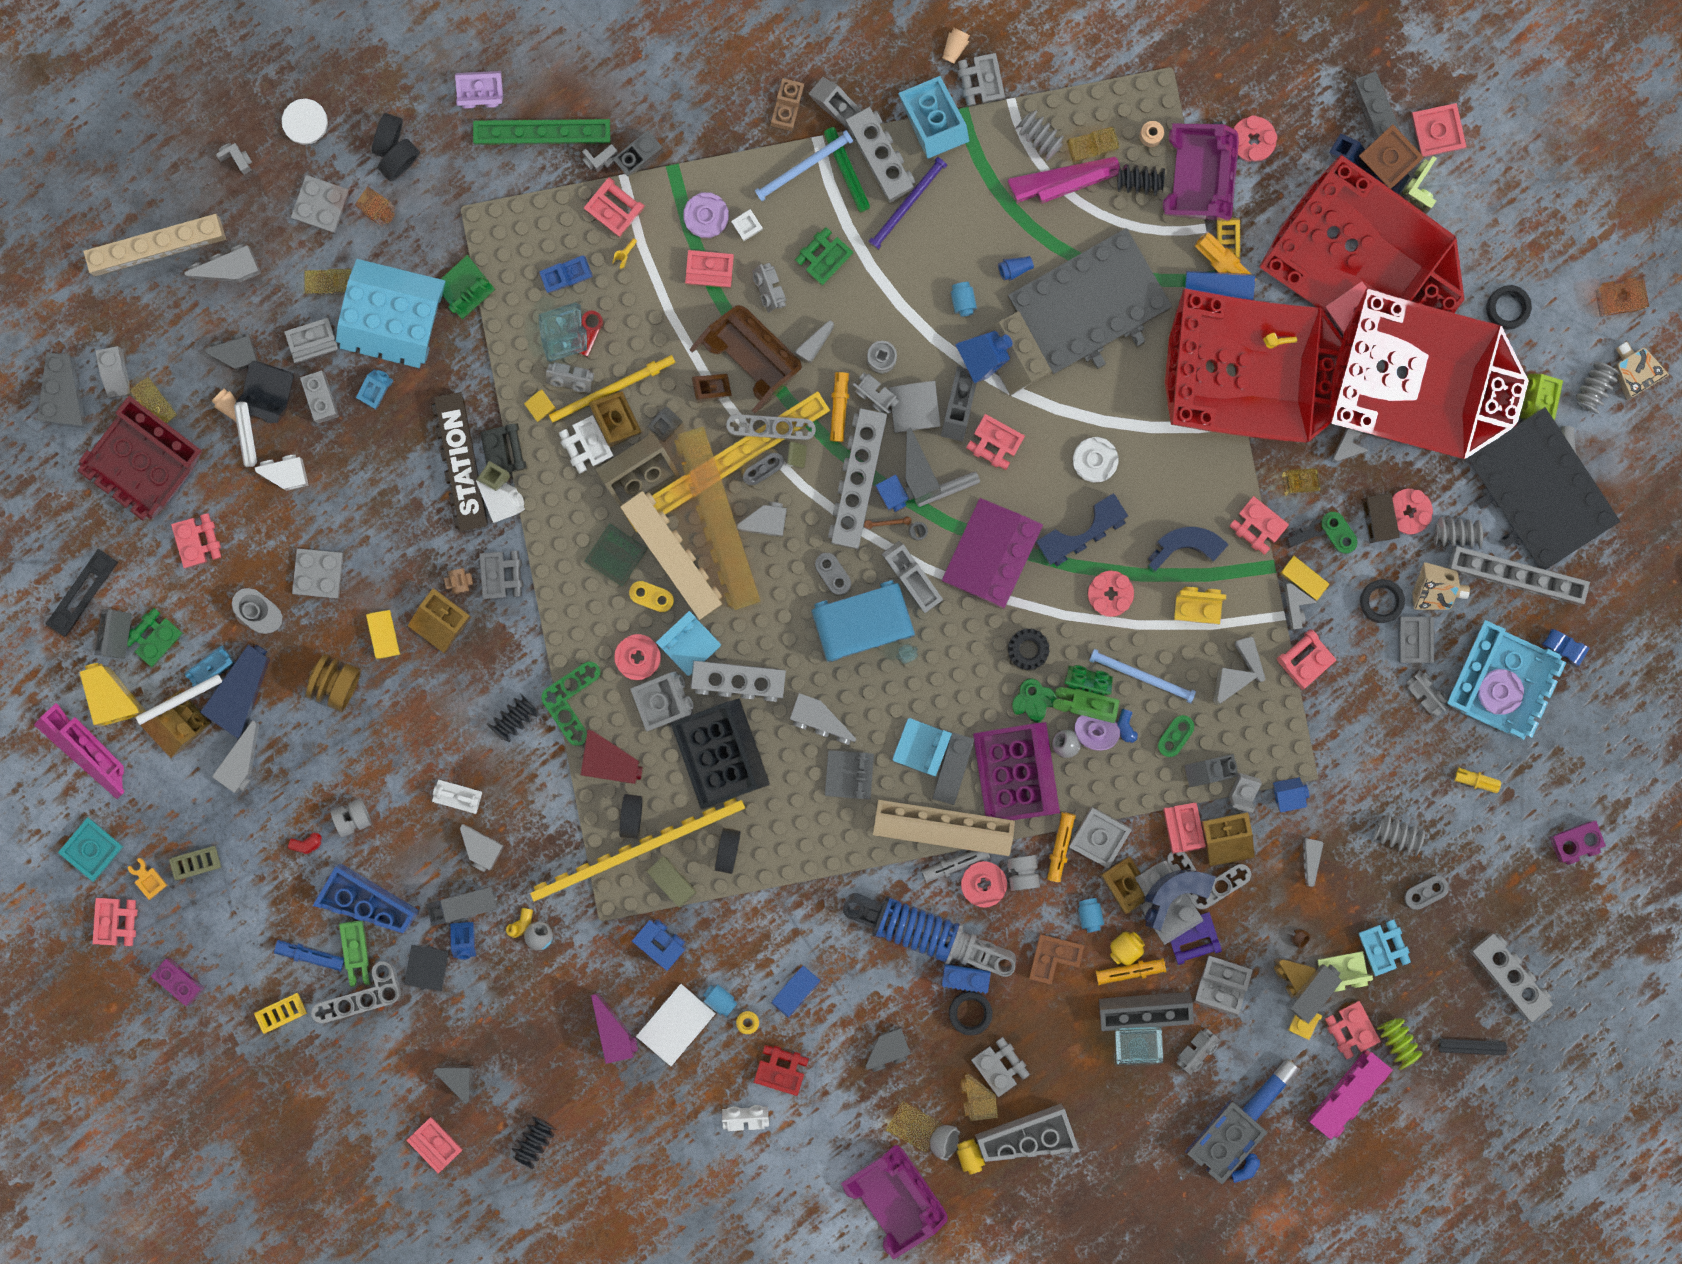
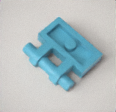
M1394 919L1386 922L1389 931L1383 933L1380 925L1358 933L1374 976L1396 969L1397 967L1394 962L1396 958H1400L1402 965L1411 963L1408 956L1410 953L1407 946L1405 947L1400 935L1402 931L1400 927H1397ZM1392 938L1396 948L1393 952L1390 951L1386 941Z

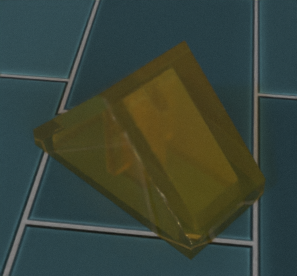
M1317 468L1287 470L1282 473L1285 496L1320 491Z

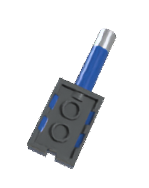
M1286 1058L1242 1109L1229 1100L1187 1148L1185 1153L1200 1166L1205 1163L1208 1166L1206 1171L1223 1184L1268 1133L1256 1121L1299 1072L1300 1068Z

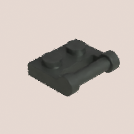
M518 423L480 432L486 465L490 461L508 471V473L527 469L526 461H523L517 432L519 431ZM506 434H509L514 458L513 464H511Z

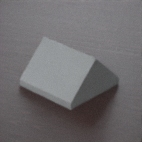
M1227 668L1218 669L1213 698L1214 704H1221L1258 676L1252 672Z

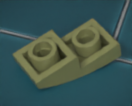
M665 856L661 857L647 870L658 886L678 907H682L697 893L688 880L676 870Z

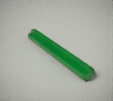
M834 127L824 131L828 144L839 138ZM842 146L833 152L834 158L860 213L870 209V204Z

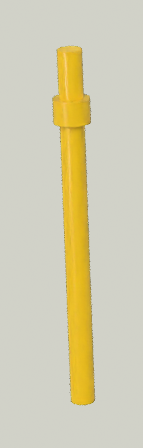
M672 355L658 362L652 361L646 364L647 367L549 414V417L553 423L588 406L591 401L609 396L650 375L653 377L659 374L660 370L676 362Z

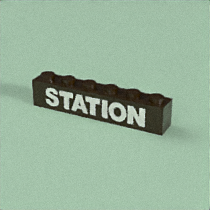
M462 392L434 397L435 403H432L431 406L434 417L438 416L439 420L436 432L438 439H442L444 448H440L442 461H446L448 470H445L444 473L446 483H451L452 493H449V500L451 506H455L457 515H453L455 529L459 528L461 533L487 529L489 526L484 500L476 482L479 474L464 396Z

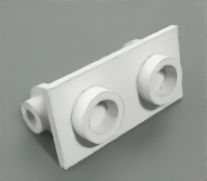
M438 780L437 786H435L432 802L476 814L482 792Z
M754 1105L750 1108L729 1107L722 1109L723 1129H728V1131L744 1130L745 1122H748L749 1130L769 1127L768 1106Z

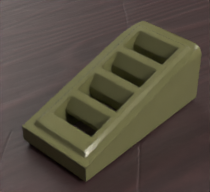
M216 846L169 859L175 881L222 868ZM205 853H210L212 866L208 865ZM196 856H201L204 868L200 869ZM188 858L192 860L194 871H190ZM182 860L185 870L184 874H181L178 861Z

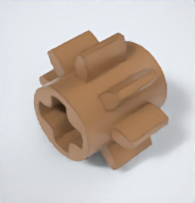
M464 568L448 571L449 577L444 578L445 588L447 590L451 589L452 594L468 592V585H473L471 574H466Z

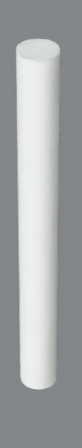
M217 674L135 718L138 724L141 725L222 683V680Z

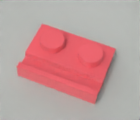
M688 250L685 284L731 288L734 254Z
M1197 802L1163 809L1172 854L1205 849L1206 845Z
M432 1116L406 1140L438 1174L463 1150Z

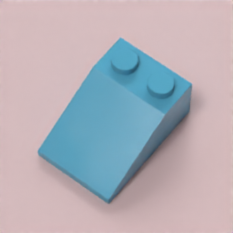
M940 76L898 93L927 159L969 142L967 125Z

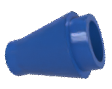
M1030 256L1003 259V262L998 263V269L1004 281H1011L1023 273L1034 269V264Z

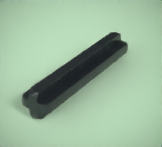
M1440 1039L1438 1049L1441 1053L1504 1056L1507 1053L1506 1042Z

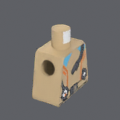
M1627 341L1616 348L1622 361L1613 367L1620 373L1616 375L1627 400L1669 375L1645 347L1634 353Z
M1424 562L1412 591L1414 609L1449 610L1452 608L1456 598L1468 599L1470 587L1469 585H1461L1459 583L1457 571Z

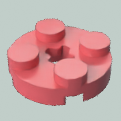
M1253 115L1242 119L1234 127L1238 132V157L1245 162H1260L1267 159L1274 151L1277 134L1272 124L1266 119ZM1248 135H1258L1260 143L1258 145L1256 143L1249 144L1250 138Z
M1404 489L1392 496L1398 531L1406 535L1417 534L1430 524L1433 508L1429 498L1422 491ZM1407 505L1415 509L1413 518L1403 513Z
M1106 571L1099 574L1093 579L1088 588L1090 605L1095 611L1106 617L1121 615L1129 609L1134 599V589L1128 577L1117 571ZM1109 587H1112L1113 591L1117 592V596H1114L1112 601L1109 600L1108 596L1104 595L1109 590Z
M642 634L628 636L618 644L615 650V663L618 670L629 679L644 680L649 678L657 671L660 665L661 654L659 648L648 636ZM637 651H641V655L644 656V660H641L639 664H635V660L631 659V655L636 654Z
M981 861L971 865L964 872L961 880V889L963 895L971 904L979 907H991L1003 898L1007 890V879L1004 872L997 865ZM981 878H985L986 881L991 883V885L987 886V891L978 888L977 883L981 882Z

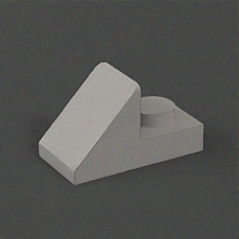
M1346 428L1331 459L1332 462L1336 463L1368 451L1352 443L1353 440H1358L1361 431Z
M1285 584L1284 590L1291 630L1303 628L1302 624L1305 623V614L1303 610H1300L1299 606L1315 604L1317 602L1293 584Z

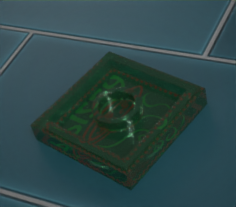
M609 523L584 562L623 587L648 548Z

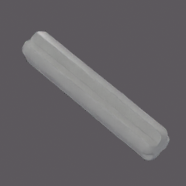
M977 472L969 473L939 485L941 494L917 506L921 507L978 484L980 479Z

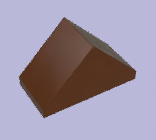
M728 374L692 377L697 403L732 396Z

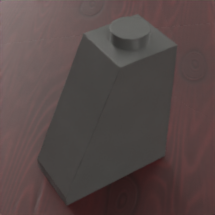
M490 887L428 903L426 906L431 926L497 910V896Z
M1322 964L1286 1004V1007L1303 1022L1309 1024L1343 981L1338 977L1341 973L1331 964L1328 967Z

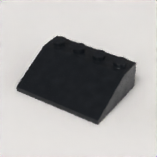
M740 698L719 704L671 723L701 809L770 785Z

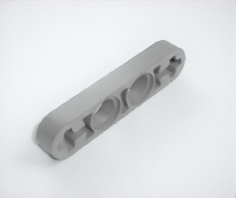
M736 414L730 416L726 423L728 432L735 436L809 440L815 435L816 431L815 425L811 420ZM735 419H739L741 424H747L746 419H751L749 424L750 433L745 432V427H740L739 431H734V427H731L730 423H734ZM757 420H762L766 424V430L762 433H756L753 429V424ZM779 422H786L789 425V431L784 435L776 431V425ZM792 422H797L796 427L800 428L806 423L808 428H812V432H808L807 436H803L801 431H795L796 436H791L793 430Z

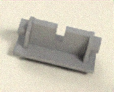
M770 263L760 264L752 270L753 281L759 288L762 305L770 313L776 308L785 307L787 300L781 286L773 288L772 284L779 282L774 266L771 267Z
M554 362V364L549 363L548 370L546 371V383L554 387L571 388L577 392H591V382H593L594 373L590 372L589 369L574 367L573 374L569 373V365Z
M864 372L859 377L861 383L853 384L857 388L855 392L863 399L868 397L875 402L872 406L880 413H891L892 411L888 408L890 406L894 408L898 404L897 396L886 387L878 393L876 390L881 383L872 377L871 374L867 375Z
M1419 670L1415 678L1411 677L1406 682L1409 685L1407 688L1417 699L1423 695L1427 697L1421 704L1430 715L1433 714L1437 717L1443 712L1440 708L1446 711L1449 707L1446 704L1448 701L1447 696L1432 685L1434 684L1433 680L1428 674H1423Z
M1207 1028L1203 1031L1200 1030L1191 1041L1197 1048L1193 1050L1187 1046L1177 1057L1179 1060L1176 1063L1190 1075L1193 1072H1197L1202 1067L1205 1057L1208 1054L1214 1053L1218 1048L1217 1043L1220 1040Z

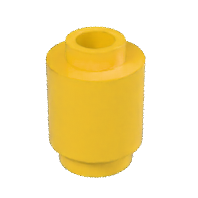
M970 1139L957 1144V1154L963 1172L968 1171L969 1175L982 1171L981 1166L985 1165L978 1143L976 1144L974 1139Z

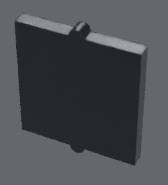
M411 945L404 985L420 987L421 990L426 988L442 991L449 951L433 949L432 946L427 948Z

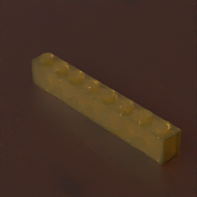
M704 426L678 434V440H674L678 454L683 452L685 461L681 462L685 476L690 474L692 483L688 485L692 497L697 496L699 505L696 506L699 519L704 518L707 527L703 528L706 540L712 541L714 549H711L710 553L713 562L719 563L721 571H718L717 574L721 585L726 584L728 593H725L724 596L728 607L733 606V609L736 610L761 602Z

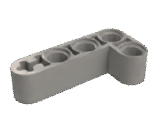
M380 961L373 966L372 976L375 987L316 1004L311 1011L313 1020L317 1023H327L397 1002L401 996V989L393 964L389 961ZM380 965H385L389 969V975L386 978L378 974ZM387 987L395 990L396 995L393 1000H388L384 996V990ZM366 993L373 997L371 1006H365L362 1002V996ZM342 1000H347L351 1004V1009L347 1013L340 1009V1002ZM331 1003H334L335 1012L326 1014V1019H324L322 1015H318V1011L321 1010V1006L324 1010L332 1008L333 1005Z

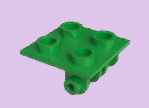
M468 255L441 278V280L446 281L443 297L450 304L449 309L453 313H457L461 319H464L496 290Z
M1068 665L1064 684L1068 685V688L1080 689L1082 687L1081 690L1083 691L1086 688L1088 692L1093 690L1095 694L1111 695L1113 676H1109L1104 671H1089L1080 665H1074V667Z

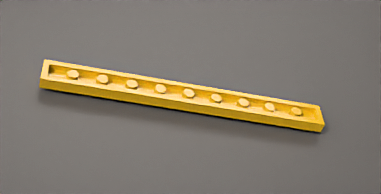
M817 391L778 417L808 419L814 422L830 412V409ZM779 422L776 425L777 433L781 435L786 434L789 431V425L786 422ZM792 422L793 430L791 436L795 434V431H800L808 426V424L804 423L803 427L800 428L796 427L797 422ZM766 424L760 427L759 429L755 430V432H764L766 430ZM744 437L652 495L656 501V504L653 505L658 513L663 511L665 515L785 439Z
M733 798L724 802L725 807L716 811L715 807L702 812L704 817L695 820L693 816L681 821L683 826L674 829L672 825L661 830V836L653 839L652 835L640 839V845L633 848L631 844L618 849V855L611 857L610 854H606L597 858L598 863L593 866H589V863L577 867V873L569 876L566 872L554 877L556 882L547 885L545 881L534 886L535 891L530 893L533 901H537L739 812L745 809L742 800L737 802V799Z

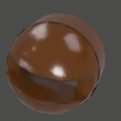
M1303 929L1294 930L1296 934L1290 936L1291 942L1297 948L1303 949L1308 944L1311 934Z

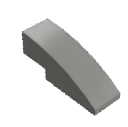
M898 541L881 554L924 613L943 600L901 541Z

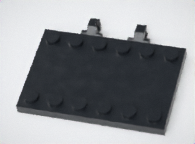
M1546 407L1538 410L1511 430L1467 457L1486 485L1482 489L1484 495L1475 500L1476 504L1480 509L1491 502L1495 506L1499 505L1511 523L1509 526L1511 532L1500 538L1501 542L1505 547L1515 541L1518 545L1524 543L1540 569H1548L1621 522Z

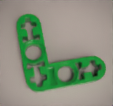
M594 662L582 664L546 688L541 695L543 704L566 739L574 746H581L586 742L587 731L567 700L599 679L601 670ZM587 666L590 668L595 667V677H585L583 680L586 683L582 685L581 680L575 674L579 672L582 676L587 672L585 669ZM569 678H574L578 683L577 689L574 691H567L565 689V681ZM560 684L562 691L567 696L563 698L562 694L556 697V703L547 702V693L551 692L554 694L559 691L556 686ZM562 710H568L571 714V719L567 723H561L558 719V714ZM575 720L578 725L574 726L576 731H583L582 741L580 742L572 740L571 737L574 734L571 729L567 732L564 727L572 725Z

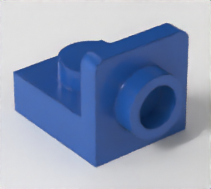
M474 922L451 923V951L453 957L461 960L475 957Z

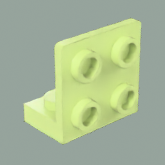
M1434 156L1429 161L1424 159L1414 173L1417 178H1412L1402 191V194L1405 195L1404 199L1425 214L1432 209L1436 200L1433 199V195L1425 189L1419 190L1418 186L1437 159Z
M1363 951L1317 960L1318 968L1322 964L1327 967L1331 964L1341 973L1338 977L1343 981L1334 992L1346 990L1345 985H1351L1354 988L1367 986L1368 981L1373 980L1372 975L1367 974Z

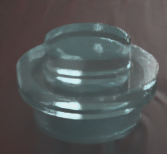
M907 644L898 649L897 660H901L902 664H905L917 658V646L911 647L910 644Z

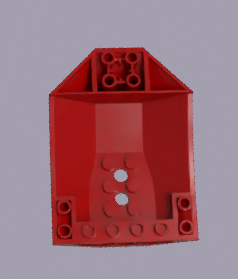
M1340 155L1308 188L1282 224L1259 266L1317 308L1321 307L1327 315L1328 313L1324 308L1361 281L1367 289L1455 313L1465 300L1456 236L1343 155ZM1330 227H1338L1339 232L1337 236H1327V230ZM1349 239L1357 240V248L1353 251H1348L1345 248V243Z
M1183 289L1168 342L1165 388L1170 423L1175 426L1216 433L1307 443L1330 424L1332 376L1343 338L1321 307L1269 303ZM1276 333L1278 339L1296 337L1297 342L1285 343L1269 349L1266 347L1263 338L1269 334ZM1207 361H1211L1214 365L1212 373L1206 369ZM1228 364H1233L1236 367V374L1233 377L1229 376L1226 371Z
M1366 289L1344 332L1332 376L1330 423L1465 459L1517 425L1529 381L1501 325ZM1383 360L1385 368L1379 373L1376 365L1378 361ZM1401 365L1407 369V374L1402 379L1398 378L1396 374L1397 368Z

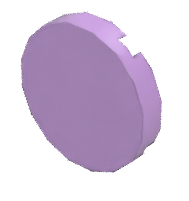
M713 193L697 194L687 202L684 208V222L687 229L693 235L700 238H712L719 235L726 228L729 221V211L725 202Z
M1496 669L1485 675L1477 696L1480 704L1487 711L1493 714L1505 715L1513 712L1520 706L1524 695V687L1515 673L1504 669Z

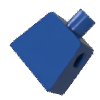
M993 331L955 345L974 383L988 379L1010 360L1007 349L1012 347L1013 342L1008 335L1005 334L1000 337L998 332Z

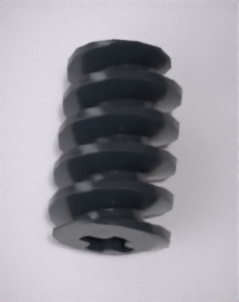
M1125 164L1122 170L1119 165L1117 190L1121 192L1123 186H1125L1127 193H1130L1132 187H1134L1136 194H1139L1141 188H1143L1145 195H1148L1150 189H1153L1154 196H1157L1159 190H1162L1163 193L1165 168H1161L1159 174H1157L1156 167H1152L1150 173H1148L1147 166H1143L1141 172H1139L1138 165H1134L1131 171L1129 164Z
M521 693L522 700L513 699L515 707L509 704L506 705L509 713L501 710L502 719L493 718L495 726L487 724L501 740L511 742L509 734L517 736L516 727L522 730L525 728L522 721L531 723L529 715L538 716L536 708Z
M534 1116L532 1119L536 1124L527 1125L531 1132H522L526 1140H517L520 1149L512 1148V1151L515 1153L513 1158L530 1169L535 1167L531 1160L538 1162L540 1159L536 1153L543 1154L545 1151L541 1145L548 1146L550 1144L546 1137L554 1138L555 1135L551 1129L557 1130L545 1120Z

